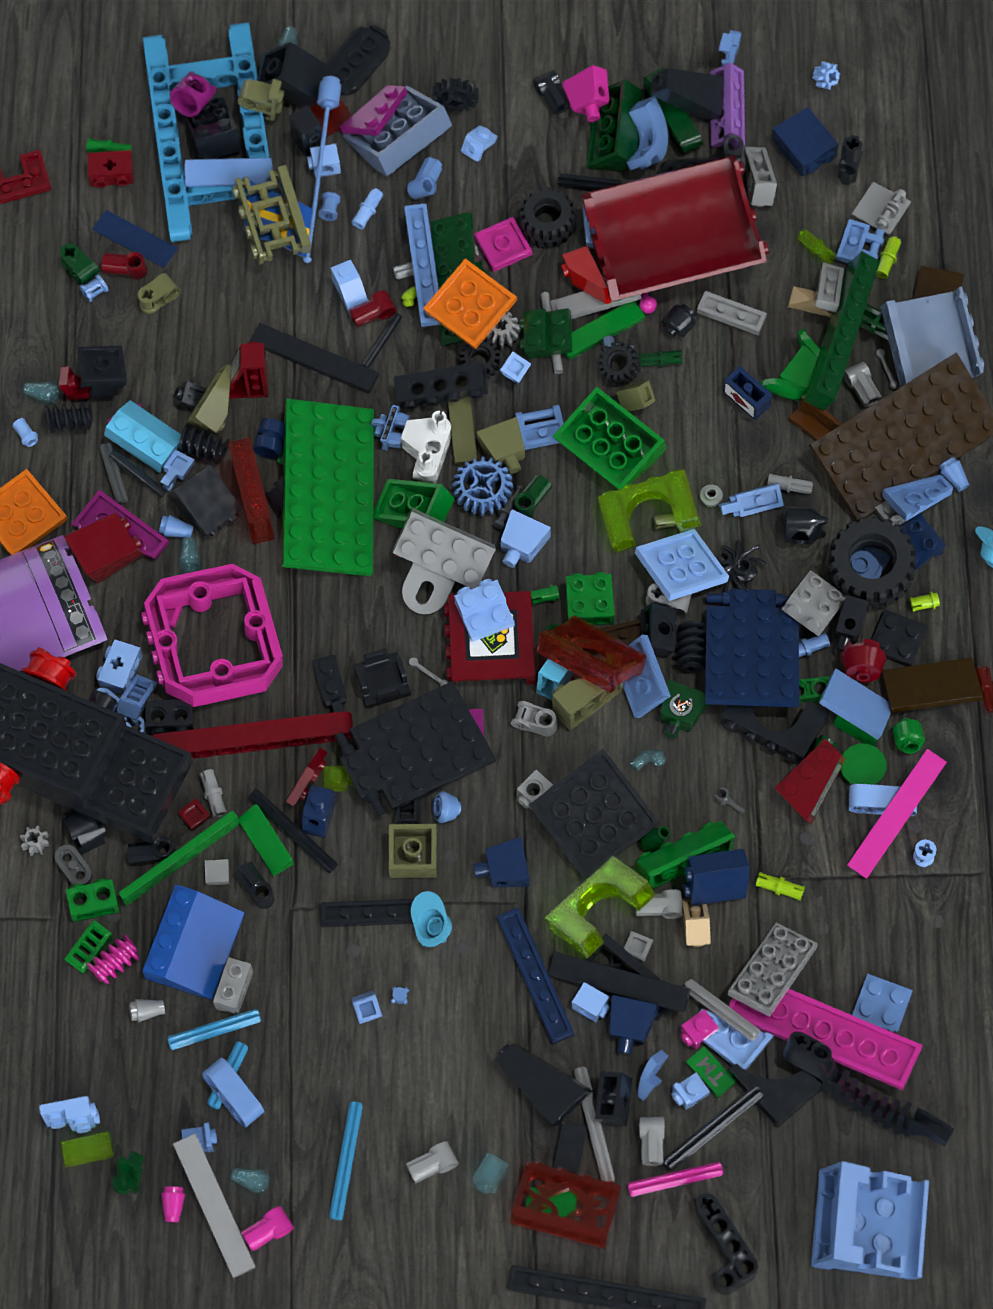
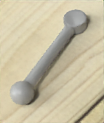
M878 349L876 357L881 359L890 380V388L896 389L898 383L894 381L885 360V351Z
M417 658L409 660V665L412 668L417 667L437 681L440 686L449 683L420 665Z

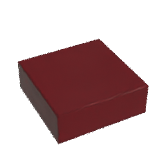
M196 798L178 811V815L192 832L211 818L210 814Z

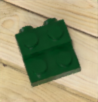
M543 308L523 312L524 318L520 319V328L524 332V339L520 340L522 352H525L530 359L573 352L571 311L569 308L548 312Z

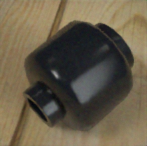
M676 304L664 316V323L667 325L664 329L673 337L676 334L685 337L696 324V319L694 318L696 314L687 305Z

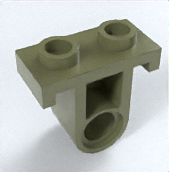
M251 79L244 80L238 97V104L243 108L267 114L266 120L275 121L276 114H281L283 107L284 90H281L282 81L273 79L272 84Z

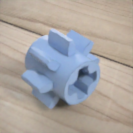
M822 62L821 66L815 67L812 77L817 81L815 86L830 90L831 85L837 84L840 75L835 70L837 65Z

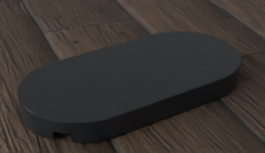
M368 25L369 27L363 28L362 26L355 29L326 62L329 65L327 75L337 77L340 80V96L352 95L359 91L389 55V37L382 28Z

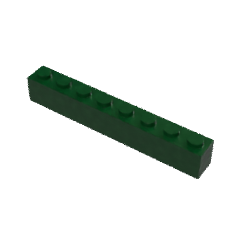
M863 251L848 264L842 282L839 306L836 313H832L804 398L805 402L821 411H824L836 400L880 264L879 260Z

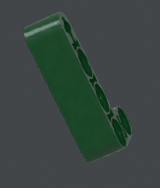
M665 68L644 76L643 93L646 99L654 97L651 95L652 75L665 70ZM655 97L664 114L668 135L679 152L685 155L703 146L702 138L687 113Z

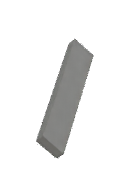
M196 1134L174 1143L175 1150L232 1277L235 1278L256 1268Z

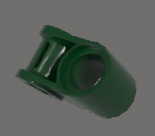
M68 243L61 247L60 257L62 258V266L79 285H85L100 273L95 262L87 257L75 244Z

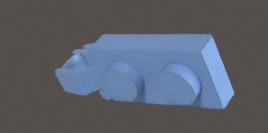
M778 483L736 493L729 496L730 501L718 504L722 515L733 512L734 517H743L784 506Z

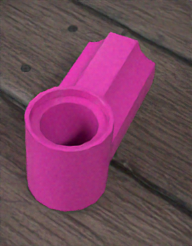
M279 1206L267 1212L262 1220L247 1228L241 1234L253 1252L272 1239H279L287 1235L294 1229V1226L283 1208Z

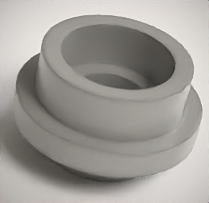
M706 485L702 488L700 499L706 506L714 507L722 501L723 494L718 486ZM712 492L715 496L709 497L707 494Z

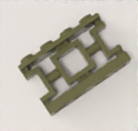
M286 165L277 167V171L270 170L268 175L269 182L251 186L248 176L241 180L240 177L235 178V186H232L234 198L239 199L241 205L238 206L241 219L245 218L247 226H244L246 237L252 240L253 246H250L254 259L257 258L259 265L264 264L266 260L272 261L273 255L271 250L289 245L293 255L298 254V252H301V254L310 253L311 243ZM277 179L285 204L281 196L269 198L268 191L277 189ZM243 188H245L247 196L258 193L260 195L261 201L251 204L252 212H250ZM278 206L282 221L263 226L258 210ZM289 219L296 235L297 244L294 235L282 238L280 233L281 230L290 227ZM256 227L260 236L272 233L273 241L264 243L265 252L262 250Z

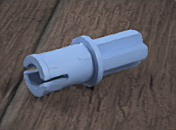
M372 189L366 200L360 204V209L352 220V224L356 228L364 229L371 215L376 213L375 208L383 197V193L379 189Z

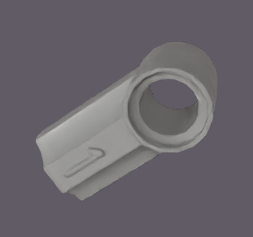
M862 361L845 369L843 378L850 389H854L864 408H869L881 400L882 396L873 383L871 372L865 362Z
M666 890L661 892V894H637V916L662 915L663 918L667 919L682 917V892L679 890Z
M640 1117L642 1165H663L664 1117Z
M445 1141L433 1146L428 1153L406 1163V1166L416 1184L438 1172L441 1174L450 1171L459 1163L449 1143Z

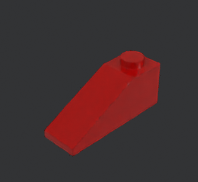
M585 246L562 254L564 264H561L564 276H569L572 284L603 303L610 304L608 287L588 247Z

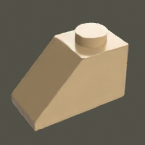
M682 898L687 946L701 947L704 944H711L710 918L707 904L691 906L689 898Z

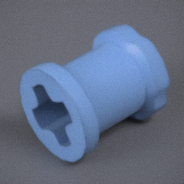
M324 192L321 197L323 202L321 209L318 211V216L327 221L336 220L338 215L336 209L337 204L340 203V196L336 193Z
M99 274L86 285L82 284L79 286L89 302H92L93 298L102 292L106 293L109 291Z

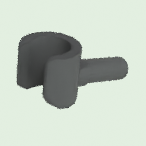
M720 788V792L726 795L725 797L720 798L715 794L719 805L727 804L741 814L745 812L744 808L730 798L726 788Z

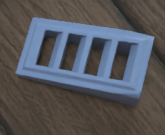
M136 674L120 697L117 712L137 720L146 706V701H149L154 692L157 682Z

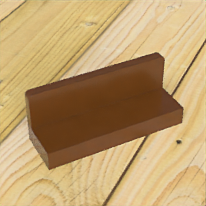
M805 395L801 398V405L789 417L790 422L815 441L843 424L826 410L821 411L805 402Z

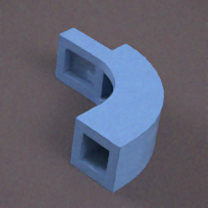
M654 96L638 102L629 111L637 127L640 139L637 152L627 162L631 170L639 167L644 169L649 165L662 161L667 151V124L662 109Z

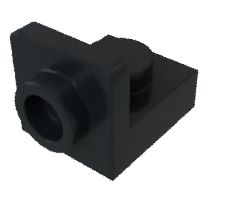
M188 381L177 386L174 392V406L180 407L184 405L195 409L207 388Z

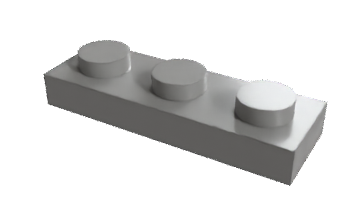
M823 262L820 269L815 307L836 313L839 306L844 268Z
M707 291L704 292L697 308L698 314L758 336L767 317L765 312Z

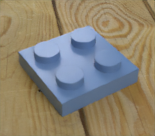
M867 974L852 1016L890 1030V1032H898L913 990Z

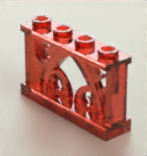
M248 437L231 441L228 444L233 460L232 465L252 543L254 545L275 540L270 521L271 516L251 439Z
M575 615L570 617L569 621L550 631L547 629L542 631L536 651L609 693L615 691L616 686L633 676L641 675L646 661L644 653ZM582 648L592 649L604 656L605 659L595 657L582 650Z
M526 1162L511 1212L510 1223L606 1248L621 1186L609 1180L600 1181L593 1179L586 1174H573L564 1168L554 1169L547 1167L541 1162ZM532 1179L546 1182L545 1185L536 1183L537 1190L541 1192L540 1194L535 1193L530 1188L529 1182ZM571 1191L577 1197L583 1209H576L570 1212L566 1218L560 1217L557 1207L549 1199L560 1193ZM525 1192L534 1199L527 1208L521 1206ZM598 1195L608 1198L609 1204L603 1209H594L593 1207L599 1206L602 1203V1200L597 1201L594 1196ZM543 1204H545L552 1210L551 1214L542 1212L543 1210L547 1209V1207L543 1206ZM607 1214L604 1228L597 1227L596 1216ZM578 1215H586V1217L580 1216V1219H582L583 1222L575 1221L574 1217Z

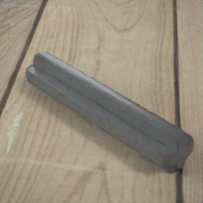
M110 443L102 444L99 448L116 502L121 505L128 502L118 465L109 457V454L113 451L112 445Z

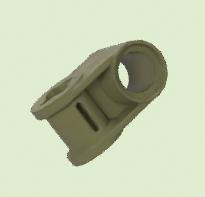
M166 273L158 275L153 281L138 291L141 311L146 314L155 313L167 303L175 300L180 294L181 289Z

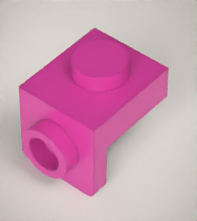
M703 1009L681 1025L682 1034L680 1037L688 1047L692 1046L696 1050L699 1048V1044L717 1032L719 1027L706 1010Z

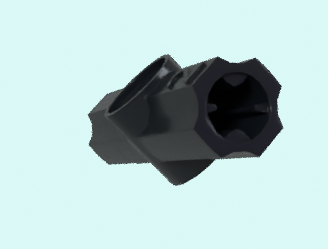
M851 135L848 138H844L841 158L838 164V178L841 180V184L848 186L857 180L859 164L863 154V143L859 140L858 136Z

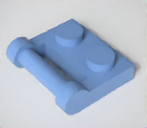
M559 404L553 405L550 409L524 414L522 412L515 413L525 450L559 443L553 438V435L564 424ZM554 417V420L525 425V422Z

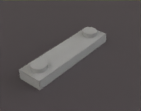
M583 291L552 300L550 303L553 311L569 308L571 319L640 300L641 294L605 304Z

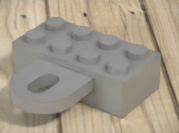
M411 508L393 548L394 554L413 562L402 587L403 599L406 605L416 613L431 614L438 611L445 604L455 581L472 589L478 587L496 550L495 545ZM424 581L432 582L434 588L428 601L425 603L418 602L416 594Z

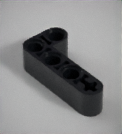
M728 133L722 139L723 155L667 160L660 165L659 174L667 171L669 166L673 170H678V165H681V168H685L690 164L697 165L735 155L738 161H742L745 170L743 140L736 133ZM732 138L738 139V146L735 149H729L727 146L728 141Z
M703 1193L696 1200L695 1212L728 1263L727 1266L717 1272L714 1286L720 1294L729 1295L756 1277L758 1262L717 1198L710 1193ZM703 1203L706 1205L711 1204L710 1212L707 1208L702 1209ZM721 1222L725 1224L727 1229L723 1232H717L713 1225ZM729 1243H736L740 1250L736 1253H731L727 1250L726 1246ZM742 1264H750L753 1267V1271L745 1274L741 1271L740 1266ZM727 1276L732 1280L733 1284L728 1287L722 1286L719 1279Z

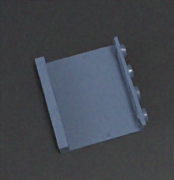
M958 287L953 292L895 303V300L886 301L881 306L900 387L956 352L972 378L978 377L983 373L984 361L979 356V341L973 332L974 321L972 315L968 312V297L963 292L962 287Z

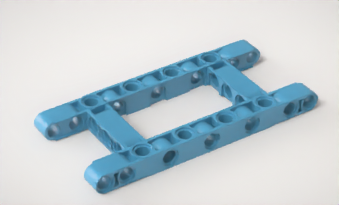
M249 22L230 25L228 31L232 57L169 66L165 39H163L162 35L143 37L171 242L191 240L192 228L189 206L233 200L235 198L232 186H185L176 113L170 101V92L184 76L193 71L198 75L204 76L211 86L215 85L217 88L237 85L239 97L244 80L251 79L257 81ZM240 106L247 158H269L263 113ZM243 188L244 193H245V196H246V198H247L248 196H247L246 190H245V188Z

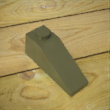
M228 364L218 370L187 420L192 426L197 427L200 432L205 430L207 437L210 433L219 434L225 426L223 421L228 413L231 366Z

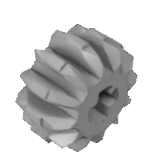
M510 312L504 315L485 338L486 342L491 340L492 345L499 344L501 349L504 347V344L511 347L512 341L518 340L520 332L517 317L512 318Z

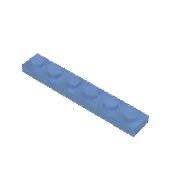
M426 203L404 206L421 327L441 325L423 310L425 305L439 290Z

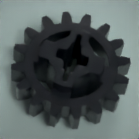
M449 77V81L441 79V83L436 82L435 86L432 87V100L443 105L445 109L450 108V112L453 110L461 112L462 109L468 111L470 107H475V104L478 103L479 89L475 88L474 83L469 84V80L461 81V78Z

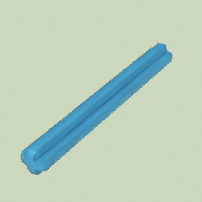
M350 1102L329 1214L330 1219L333 1220L343 1219L363 1108L362 1103Z

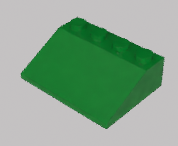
M598 387L589 394L553 435L556 441L620 492L649 469L667 449L663 438Z

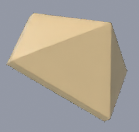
M793 287L788 305L789 308L828 317L832 316V311H824L819 307H815L816 291Z

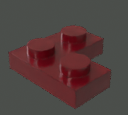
M322 748L317 751L288 797L287 803L295 806L299 799L301 801L305 799L310 790L307 788L309 782L314 784L327 764L324 758L328 752Z

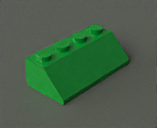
M722 821L717 823L709 822L701 828L702 830L696 833L688 832L679 841L674 843L671 841L667 842L653 853L649 851L640 855L636 861V869L650 892L684 876V868L688 866V857L733 850L734 834Z

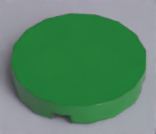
M856 744L849 747L843 753L846 760L840 773L850 786L853 784L877 785L883 780L886 773V759L877 747L870 744Z

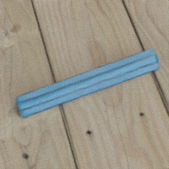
M253 1009L169 1036L168 1043L171 1050L259 1023L261 1018L258 1010Z

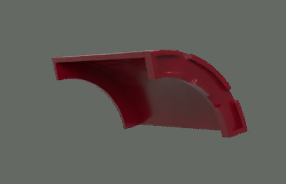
M735 155L581 194L587 222H589L590 229L594 228L595 234H591L603 279L607 282L611 301L767 262L765 254H769L767 242L762 241L754 222L757 221L754 208L750 209L741 176V174H744L742 161H738Z

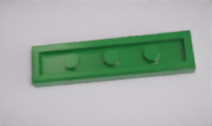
M635 301L612 310L572 332L573 352L565 353L569 360L601 344L604 337H614L645 320L644 313Z

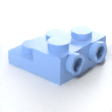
M485 579L479 583V587L473 589L464 587L454 596L456 607L472 642L515 626L498 580Z
M88 1096L39 1105L45 1124L53 1129L62 1128L68 1123L73 1132L86 1133L91 1131V1128L96 1127V1124L100 1123L98 1109H96L95 1103L90 1102Z

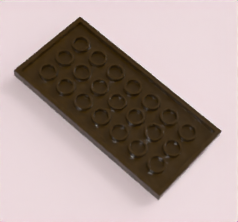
M956 352L808 446L854 520L858 522L859 518L866 517L876 511L875 507L886 501L882 497L883 489L925 479L940 470V465L953 457L957 459L993 436V410Z

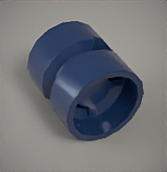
M272 418L262 419L252 450L260 457L270 460L279 459L284 447V423Z

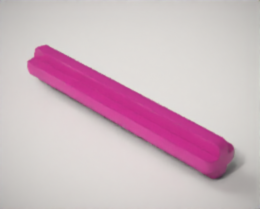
M715 1162L628 1183V1191L630 1196H637L722 1176L723 1168L720 1162Z

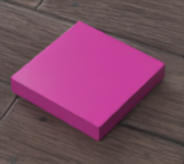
M513 217L474 233V239L492 272L532 255V250Z

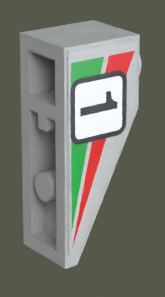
M744 147L747 192L751 205L759 207L773 206L777 182L765 147Z

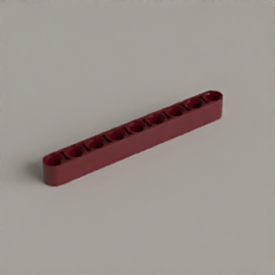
M344 711L160 733L150 736L188 751L192 759L337 742L335 736L341 732L349 740L352 739L349 731L353 728V719L350 712Z

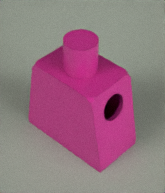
M592 65L562 82L572 110L587 115L589 122L599 120V108L607 105L609 102L607 70Z

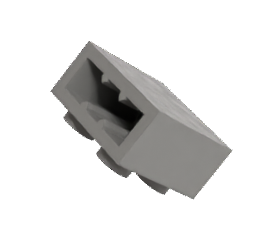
M810 570L781 610L814 634L820 636L845 602L846 595Z

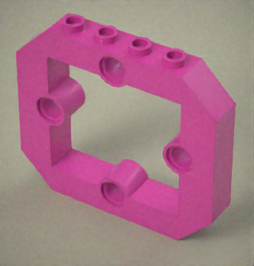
M234 564L163 578L144 602L145 612H141L143 625H148L149 631L146 632L148 644L154 647V651H151L154 665L158 664L160 669L156 671L159 685L164 684L166 693L192 705V707L265 692L283 667V655L261 578ZM243 593L248 610L244 618L245 635L248 639L257 642L262 660L233 666L226 659H218L211 664L209 672L183 677L177 656V636L170 630L165 610L190 605L194 611L204 612L211 607L212 600ZM258 624V625H260V626H258V627H253L252 625ZM219 673H225L226 675H224V676H219V675H217V674H219Z

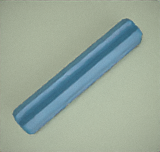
M242 1042L235 1043L227 1060L236 1073L248 1050L247 1045ZM212 1091L207 1104L214 1109H219L222 1102Z

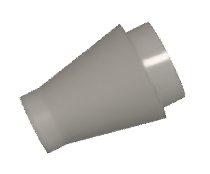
M135 999L134 1002H129L131 1021L139 1023L165 1014L163 1000Z

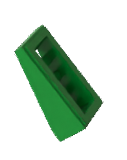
M94 920L64 960L84 974L88 969L86 963L92 964V958H98L100 952L104 951L114 939L112 933ZM96 932L102 936L101 940L94 936ZM89 940H91V941H93L97 946L94 948V947H92V946H91L89 943H87V942H88ZM83 947L91 952L89 956L81 951ZM77 954L85 960L83 964L74 958Z

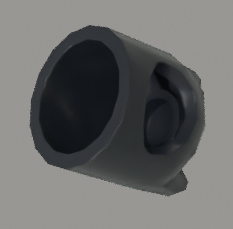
M787 506L784 543L811 544L818 538L825 537L826 532L822 530V527L828 523V518L821 516L817 510L812 508Z

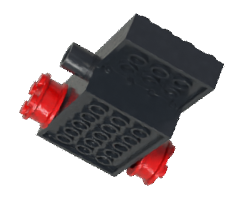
M38 647L37 650L30 652L29 658L31 660L27 667L22 668L21 671L0 663V805L10 801V792L13 786L17 785L152 843L193 763L190 752L127 726L124 715L113 711L117 701L102 691L93 690L89 700L67 692L66 687L69 681L76 678V672L70 667L71 662L64 657L58 656L57 658L47 650Z

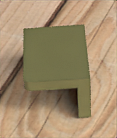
M649 380L628 384L616 391L620 405L628 412L644 409L656 401Z

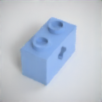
M114 640L112 646H108L106 650L104 665L99 667L96 674L100 688H107L113 693L123 695L133 680L142 660L141 648Z

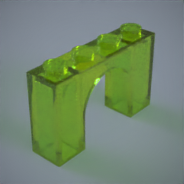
M684 469L673 470L667 475L651 477L645 482L629 484L623 489L607 491L603 495L598 496L609 540L615 553L637 546L631 527V515L640 503L649 499H661L671 505L680 532L702 526L691 486Z
M612 856L545 917V920L554 934L588 958L604 944L597 928L585 920V915L593 904L604 898L616 897L640 911L656 895L645 878Z

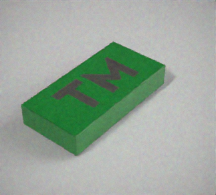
M704 1046L686 1061L688 1067L698 1074L703 1083L718 1099L736 1084V1080Z

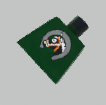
M668 679L667 688L670 697L662 703L660 721L667 724L664 735L676 739L680 729L691 732L708 704H705L704 692Z

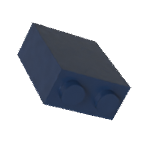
M809 107L773 128V142L801 176L815 172L820 165L833 161L837 156L839 144Z
M744 849L688 857V866L684 868L686 883H683V893L685 897L689 898L691 906L746 898L750 865Z

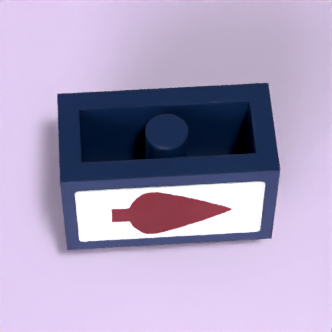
M741 366L724 380L723 392L754 420L771 406L772 394Z

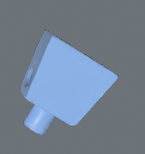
M511 510L500 542L501 550L506 553L503 563L512 568L515 567L519 559L530 563L551 537V527L515 510Z

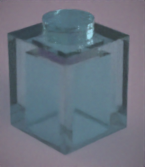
M487 1152L473 1176V1183L476 1184L475 1187L485 1194L491 1192L495 1195L509 1171V1164Z

